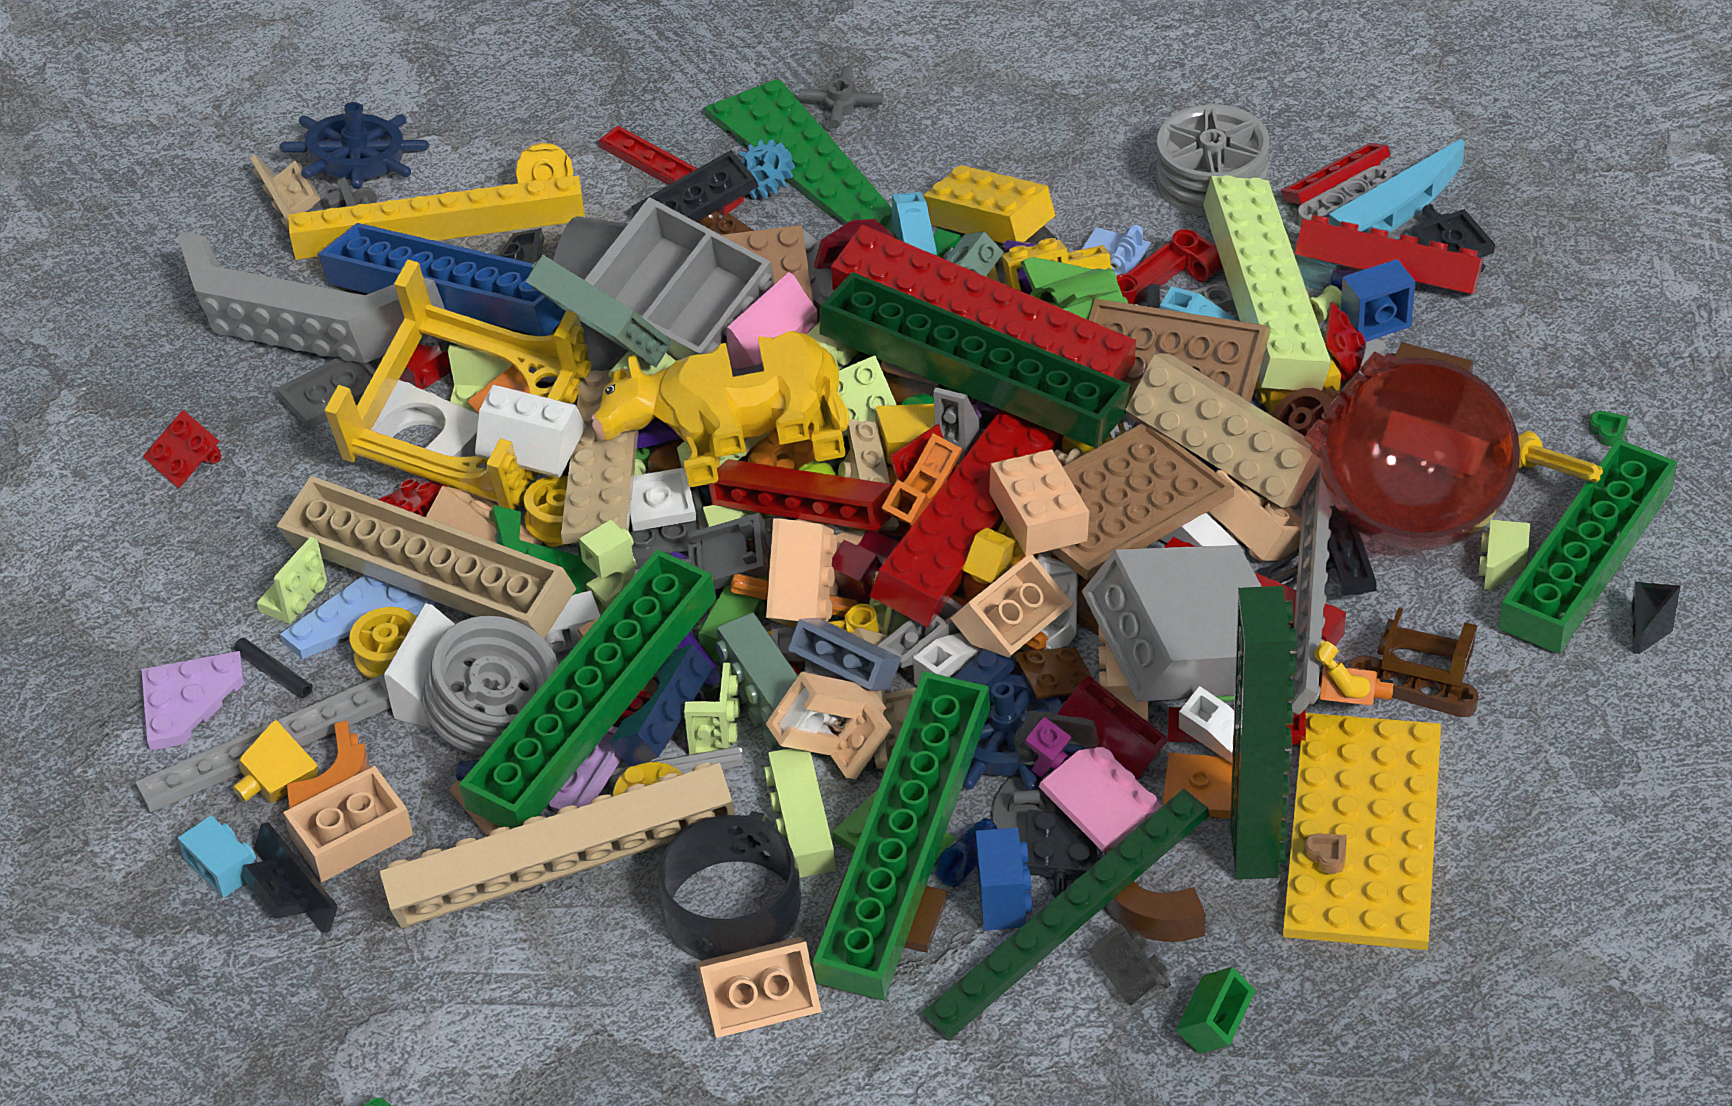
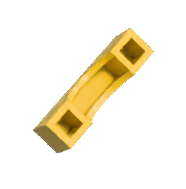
M1003 519L997 532L986 527L975 535L963 571L972 574L971 577L980 583L992 584L1015 566L1024 554L1005 519Z

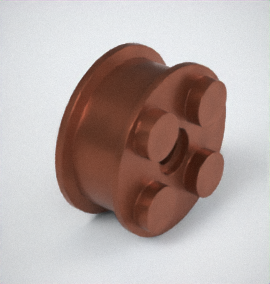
M1301 388L1289 393L1276 405L1271 415L1325 448L1326 452L1321 460L1331 455L1345 437L1346 421L1343 412L1319 389Z

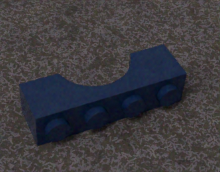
M693 644L672 652L652 677L659 685L654 695L637 712L622 721L610 740L609 744L629 767L660 756L685 715V702H692L711 672V665Z

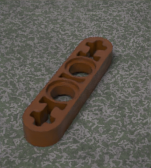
M1358 656L1351 662L1350 668L1376 671V678L1379 679L1380 674L1383 675L1382 679L1390 680L1395 677L1404 679L1406 681L1404 685H1394L1392 698L1457 717H1469L1477 710L1479 694L1469 684L1462 682L1460 687L1381 669L1382 659L1372 656ZM1433 687L1439 692L1435 695H1427L1421 689Z

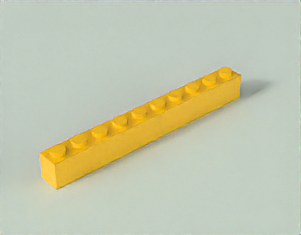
M577 175L289 214L288 216L295 260L318 257V253L356 223L439 241L564 224L576 216L585 217L580 178Z

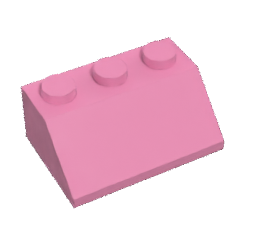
M790 272L727 327L728 355L731 369L762 364L758 336L775 337L789 330L807 334L817 325V309L795 276Z
M1104 747L1078 750L1043 779L1039 785V788L1102 852L1105 849L1117 846L1162 807L1157 801L1156 796L1147 791L1135 779V776L1126 770L1114 758L1113 754Z

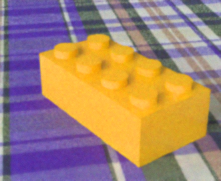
M966 165L954 168L949 175L935 183L923 195L927 203L931 225L965 234L985 232L993 241L1005 243L1007 240L1025 242L1056 216L1047 185L987 170L971 168Z

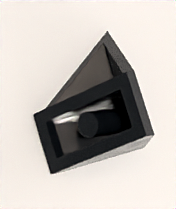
M1635 582L1631 603L1633 654L1642 653L1673 631L1680 585Z

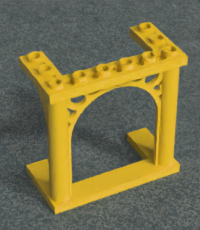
M407 259L394 283L405 319L357 406L350 388L338 385L324 410L343 460L354 463L356 457L360 456L498 502V505L501 507L515 510L517 506L523 504L526 488L530 480H534L537 477L538 472L519 468L511 441L500 438L488 460L477 456L454 457L440 454L371 430L423 334L501 358L513 365L523 375L529 386L530 394L573 404L577 399L578 387L582 379H586L591 370V361H589L587 353L588 347L585 344L584 330L581 327L579 315L566 310L553 335L530 336L432 306L419 263ZM531 366L537 370L534 374L529 372ZM553 376L557 378L551 387L538 388L536 386L537 382L544 377ZM486 463L488 469L478 468V466Z

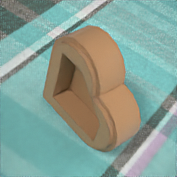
M1320 833L1310 835L1305 841V856L1313 862H1318V867L1325 873L1336 874L1341 872L1345 866L1346 835Z

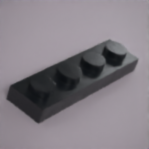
M1350 504L1330 506L1332 514L1329 519L1328 529L1331 530L1327 547L1343 595H1361L1377 591L1376 578Z

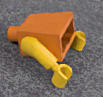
M1321 641L1314 651V657L1322 663L1318 684L1321 687V692L1318 699L1370 706L1373 705L1374 699L1391 700L1394 687L1393 680L1376 678V671L1344 667L1341 661L1336 663L1333 659L1339 650L1330 642Z

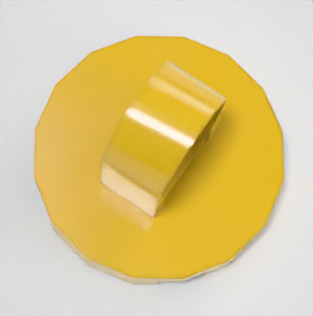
M540 142L530 145L521 152L516 160L514 173L518 184L564 176L570 177L573 176L574 170L571 159L564 150L552 143Z

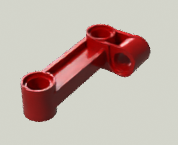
M1180 229L1173 234L1172 240L1128 273L1119 274L1116 277L1122 296L1127 299L1128 304L1135 305L1147 297V286L1149 284H1160L1161 287L1182 270L1191 275L1195 280L1205 282L1223 269L1215 244L1202 238L1195 231Z

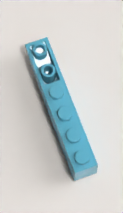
M1459 139L1409 169L1400 172L1388 181L1379 184L1365 194L1356 197L1344 206L1335 209L1329 214V224L1340 226L1341 221L1359 225L1358 231L1370 233L1371 227L1389 231L1388 233L1394 231L1418 214L1425 205L1434 200L1452 180L1463 165L1465 141Z

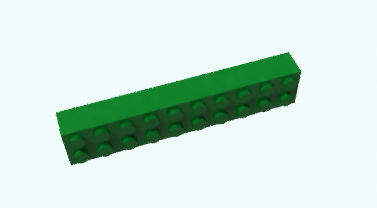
M656 549L461 781L459 787L465 808L501 827H509L510 829L524 825V821L529 818L539 816L716 600L712 574Z
M926 671L922 672L813 960L817 984L885 1001L990 711L989 686Z

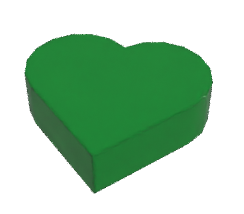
M1596 411L1590 416L1589 429L1593 434L1598 435V440L1601 444L1612 447L1617 439L1623 440L1629 417L1606 411Z

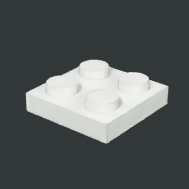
M685 467L634 476L630 509L633 531L696 521L695 507Z

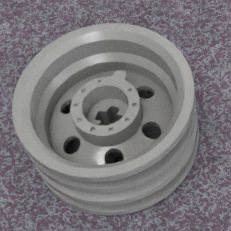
M1198 105L1175 113L1162 124L1157 135V187L1160 194L1170 205L1183 212L1207 217L1203 203L1211 176L1222 177L1230 175L1235 178H1261L1268 180L1269 134L1266 127L1251 113L1228 105Z
M478 616L463 620L447 630L435 648L422 690V703L425 714L436 732L446 741L469 753L484 755L559 666L558 660L549 644L537 632L520 622L498 616ZM472 661V666H466L464 662ZM527 686L529 690L523 691L521 689Z

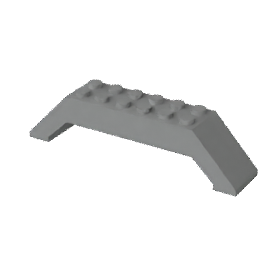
M181 232L178 235L195 293L212 330L219 335L267 343L271 346H282L296 351L316 353L321 356L341 357L346 361L367 363L385 355L405 319L394 284L367 295H360L221 268L206 236ZM424 278L431 305L445 309L435 281ZM423 334L422 338H425L429 335Z

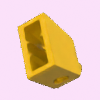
M934 404L876 406V423L886 463L892 464L889 457L891 454L935 426Z
M275 720L241 756L239 768L245 777L232 786V788L243 802H247L260 792L269 803H274L288 795L287 783L317 777L318 765L282 725Z

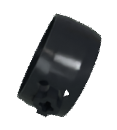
M751 811L749 815H721L698 821L682 830L671 840L660 861L657 888L662 918L672 939L690 956L703 961L785 941L792 934L798 921L802 899L799 868L788 841L776 829L775 822L770 821L764 813ZM734 844L740 845L744 849H738L734 846ZM763 851H767L770 856L765 855ZM726 862L757 864L775 872L786 882L781 893L767 906L754 913L737 918L716 919L703 917L686 910L673 899L680 886L692 875L707 867ZM702 938L708 939V942L711 943V946L706 945L705 941L702 940Z

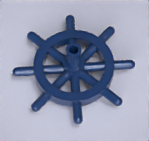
M350 102L344 106L345 114L330 116L320 121L305 115L301 116L298 120L299 124L308 129L305 141H284L279 146L280 151L283 153H306L310 165L302 169L301 176L303 178L309 179L321 172L341 179L345 177L347 180H351V185L354 189H359L363 186V179L375 178L390 171L402 177H409L411 169L400 163L403 151H425L429 148V143L424 139L403 140V135L399 130V127L406 123V117L403 114L386 120L378 116L363 114L362 104Z
M1007 675L1001 682L994 684L989 692L991 709L979 740L988 737L990 739L983 749L978 746L976 747L970 764L971 768L967 772L963 783V788L966 790L973 789L983 773L998 776L1020 774L1027 790H1037L1039 783L1031 769L1040 755L1030 747L1024 749L1021 738L1026 739L1034 729L1030 725L1039 723L1044 717L1065 732L1063 722L1055 716L1066 701L1060 702L1057 696L1036 698L1025 676ZM1030 701L1041 707L1040 709L1023 713ZM1069 741L1063 752L1074 755L1078 750H1084L1086 747ZM1001 745L1009 747L1010 752L998 753Z

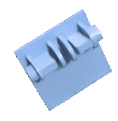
M1139 225L1129 226L1126 229L1125 235L1096 227L1082 249L1104 245L1110 254L1112 270L1117 276L1119 274H1126L1136 267L1150 247L1151 242L1143 240V230Z

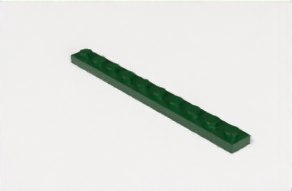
M1183 788L922 1012L924 1020L949 1041L1210 816L1208 807Z

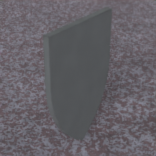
M1020 774L1013 775L1002 786L995 800L993 827L994 829L1018 827L1020 842L1026 841L1028 810L1052 812L1055 811V803L1039 786L1037 790H1027ZM1035 774L1037 781L1040 785L1043 779Z

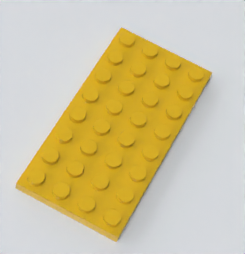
M1306 713V741H1301L1283 937L1428 950L1441 723ZM1318 833L1346 835L1345 866L1341 872L1336 874L1325 873L1318 867V862H1313L1305 856V841L1310 835Z

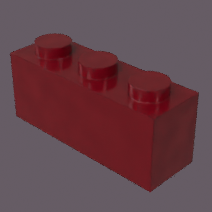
M1089 675L1074 689L1055 716L1063 722L1069 731L1077 733L1092 748L1104 747L1109 750L1114 758L1135 776L1136 780L1149 768L1169 741L1168 737Z

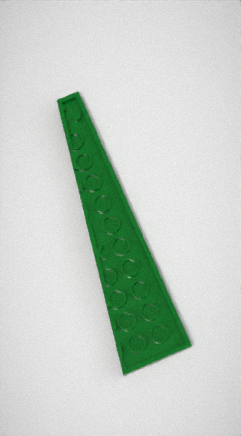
M779 78L704 107L705 116L726 133L730 131L735 135L736 141L742 146L752 144L755 148L758 146L759 140H763L765 145L770 140H774L776 145L781 142L785 149H788L793 157L792 162L795 165V168L790 170L793 177L785 179V181L831 218L835 216L845 225L851 220H859L864 207L886 213L889 222L885 228L897 239L892 228V207Z

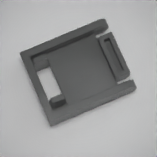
M759 513L696 530L688 534V542L691 544L688 546L689 564L711 573L714 589L730 586L734 574L755 578L769 575L765 523ZM755 538L756 554L753 551L748 552V539Z

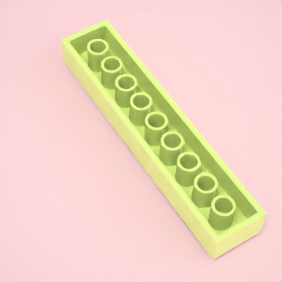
M1230 175L1222 177L1211 176L1203 206L1239 319L1242 322L1267 325L1271 329L1258 374L1261 388L1288 390L1315 388L1322 391L1331 360L1269 181L1261 178H1235Z

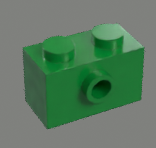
M1233 967L1203 975L1176 1031L1199 1054L1230 1046L1256 990Z

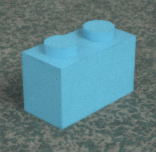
M211 815L178 837L184 860L223 898L247 883L241 876L245 864L254 863L256 855L246 842L241 844L236 839L233 830L228 824L224 823L221 825Z

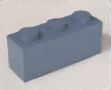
M820 618L799 619L788 648L789 651L871 691L891 688L901 657Z

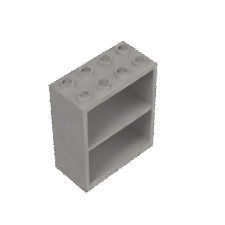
M650 197L585 278L586 282L635 311L673 341L666 353L676 361L692 355L706 354L723 343H726L728 351L727 327L775 285L771 261Z
M1240 545L1114 550L1082 590V593L1137 702L1190 698L1199 686L1214 696L1234 695L1238 588L1262 587ZM1290 651V654L1294 653L1296 655L1297 651Z

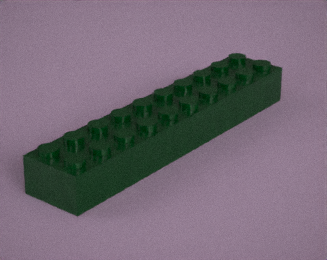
M852 272L821 304L820 335L868 355H875L880 360L1098 449L1126 414L1130 384Z
M1283 586L1238 588L1230 831L1236 880L1278 878L1279 864L1285 863L1284 842L1280 841L1287 840L1286 821L1281 819L1288 818L1287 798L1283 796H1289L1288 774L1284 773L1290 772V754L1285 749H1291L1292 738L1291 728L1286 727V725H1293L1292 703H1288V701H1294L1293 678H1289V676H1295L1296 665L1294 653L1290 654V651H1297L1296 629L1288 625V623H1293L1292 600L1285 601Z

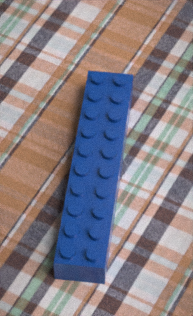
M361 223L353 225L318 253L328 284L368 294L393 285L407 259L418 262L423 278L435 281L445 310L536 336H546L560 324L565 314L563 309L525 282L534 268L531 267L532 263Z

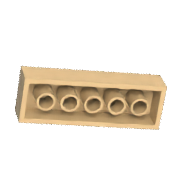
M1169 353L1154 354L1126 408V411L1282 508L1298 504L1326 452L1325 448Z

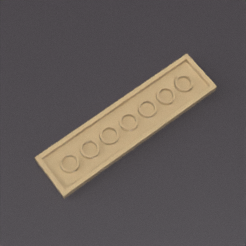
M611 370L590 371L588 377L582 379L579 385L577 408L586 428L570 457L561 529L563 544L580 543L579 538L609 520H612L621 529L625 528L627 531L629 529L639 429L622 432L612 440H602L598 438L592 426V415L601 406L604 388L612 379L608 375Z

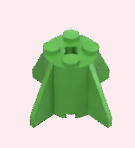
M1036 257L1020 262L1033 290L1030 294L1031 296L1085 319H1089L1095 298L1128 303L1127 299L1122 296L1115 272L1110 268L1090 269Z

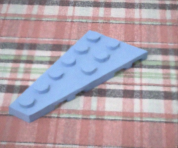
M363 575L283 631L280 636L284 645L304 659L339 645L341 639L350 635L354 623L369 611L382 607H399L417 615L421 612L425 603L435 607L436 601L368 575Z

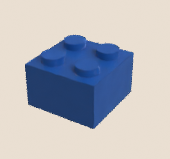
M1398 259L1344 276L1342 278L1341 311L1346 313L1351 325L1357 332L1362 333L1366 342L1412 327L1415 280Z
M1018 827L976 831L977 868L983 931L1021 928L1026 924V913H1032L1031 875L1027 865V841L1020 842Z

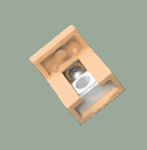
M806 672L799 674L766 722L767 727L780 746L831 755L845 777L850 779H857L892 729L882 714L886 707L874 690L871 691L854 682Z

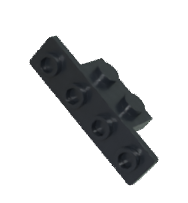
M269 822L262 823L254 849L263 861L245 864L241 876L276 919L307 913L322 933L330 932L334 917L336 916L337 904Z

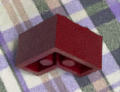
M872 530L866 531L858 545L843 540L832 557V567L835 573L834 580L841 594L849 599L856 600L860 604L869 605L875 572L879 571L899 542Z

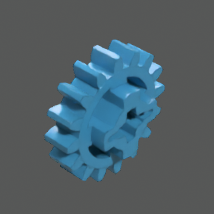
M759 140L758 146L755 148L752 144L748 145L749 151L747 153L743 151L739 153L742 157L741 162L756 178L759 187L748 194L753 199H756L759 194L766 199L768 192L771 191L775 195L778 194L777 188L779 186H787L784 180L793 177L790 170L794 169L795 165L792 162L793 157L788 149H785L781 142L776 145L774 140H770L767 145L764 144L763 140Z

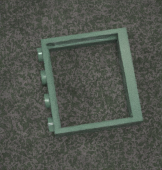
M544 255L531 266L534 269L525 282L565 312L566 310L575 312L584 324L656 368L673 341L639 314Z

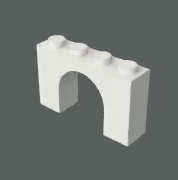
M398 380L371 431L393 438L398 432L407 427L432 425L442 429V432L425 449L448 456L472 457L476 456L475 448L479 414L463 408L457 403L440 398L434 393L417 388L409 382Z

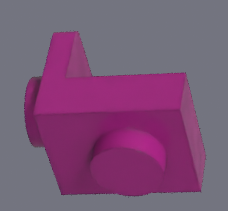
M1045 717L1040 720L1025 740V744L1040 755L1031 770L1041 778L1044 777L1050 768L1055 770L1064 762L1068 755L1063 751L1072 738Z

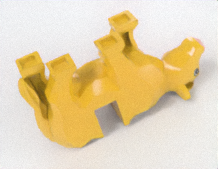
M789 330L775 337L758 336L763 371L736 377L732 375L726 343L720 344L706 354L692 355L679 359L669 368L650 375L641 370L636 355L628 356L629 369L621 368L614 371L611 381L604 388L601 406L592 415V426L598 438L612 440L622 432L645 428L655 417L659 418L672 427L688 444L691 457L684 461L689 486L695 487L717 482V468L720 465L719 457L746 452L745 437L759 436L771 432L775 428H777L780 445L810 439L808 430L810 429L813 432L811 439L815 460L818 462L844 457L845 448L841 431L847 429L850 416L838 393L839 370L834 357L810 335Z

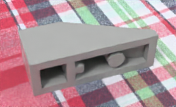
M935 388V425L939 424L945 440L962 448V453L956 464H960L979 439V418L967 395Z
M950 598L929 627L910 619L881 642L878 647L901 657L899 663L901 668L913 665V657L934 640L961 632L950 618L963 606Z

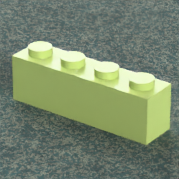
M794 748L768 752L770 766L764 767L767 787L774 786L775 792L770 793L773 813L780 812L781 818L776 819V827L788 841L794 853L800 878L835 872L834 848L811 752Z

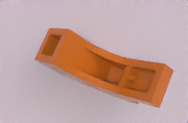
M932 434L907 479L904 482L897 479L882 506V511L912 527L947 481L962 453V448Z
M348 720L334 723L338 754L333 765L326 772L315 778L287 783L290 809L370 768L365 743L359 744L358 734H351Z

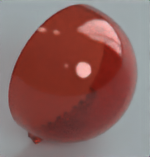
M1373 352L1361 366L1360 371L1362 374L1356 373L1343 388L1340 396H1337L1321 415L1324 421L1317 420L1304 436L1305 441L1312 445L1310 452L1319 458L1321 474L1327 492L1340 514L1360 533L1378 543L1393 548L1413 551L1434 550L1459 543L1474 535L1493 519L1505 503L1513 487L1518 472L1520 445L1511 413L1498 394L1486 382L1464 368L1436 359L1417 357L1397 359L1389 352L1385 357L1378 352Z

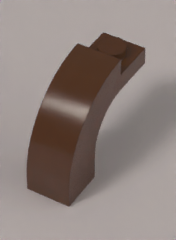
M1113 848L1105 849V855ZM1133 881L1104 906L1108 914L1121 927L1146 939L1178 942L1205 936L1206 914L1195 887L1170 893H1157L1146 890Z

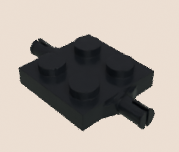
M1432 204L1425 205L1422 213L1429 220L1412 227L1411 236L1417 237V243L1429 246L1430 240L1448 244V251L1459 253L1460 247L1478 251L1477 257L1480 258L1493 254L1495 251V243L1465 209L1453 213L1440 214ZM1482 264L1481 273H1482V272L1484 271V269H1485V265H1484V264Z
M1056 804L1055 811L1052 812L1028 810L1026 819L1028 869H1030L1031 875H1042L1053 879L1052 895L1057 897L1059 886L1061 894L1067 888V880L1079 878L1096 864L1097 846Z

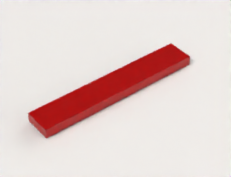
M619 125L599 139V147L667 185L698 169ZM744 196L718 210V213L724 216L726 213L731 212L744 202Z

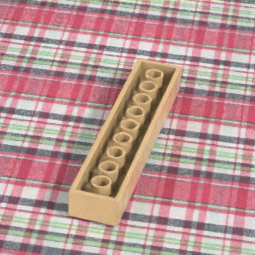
M312 475L277 524V528L294 548L300 549L310 537H314L318 540L323 559L475 617L498 616L515 620L533 629L543 639H545L577 589L563 567Z
M711 762L702 763L695 766L692 772L683 775L671 773L661 777L658 780L659 782L645 786V784L630 786L625 790V793L617 796H598L591 801V804L579 808L576 805H571L560 809L557 815L529 818L524 821V825L513 829L509 827L495 829L489 833L490 836L478 840L476 838H466L455 844L456 847L443 851L442 849L428 850L421 855V858L409 862L406 859L394 861L387 865V869L380 871L390 910L400 927L405 928L668 844L682 830L698 821L721 815H735L733 802L720 763L713 765Z

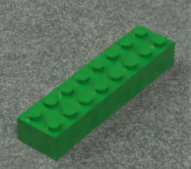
M1617 439L1598 465L1603 469L1600 480L1596 483L1586 482L1502 601L1499 629L1560 654L1673 490L1677 461Z

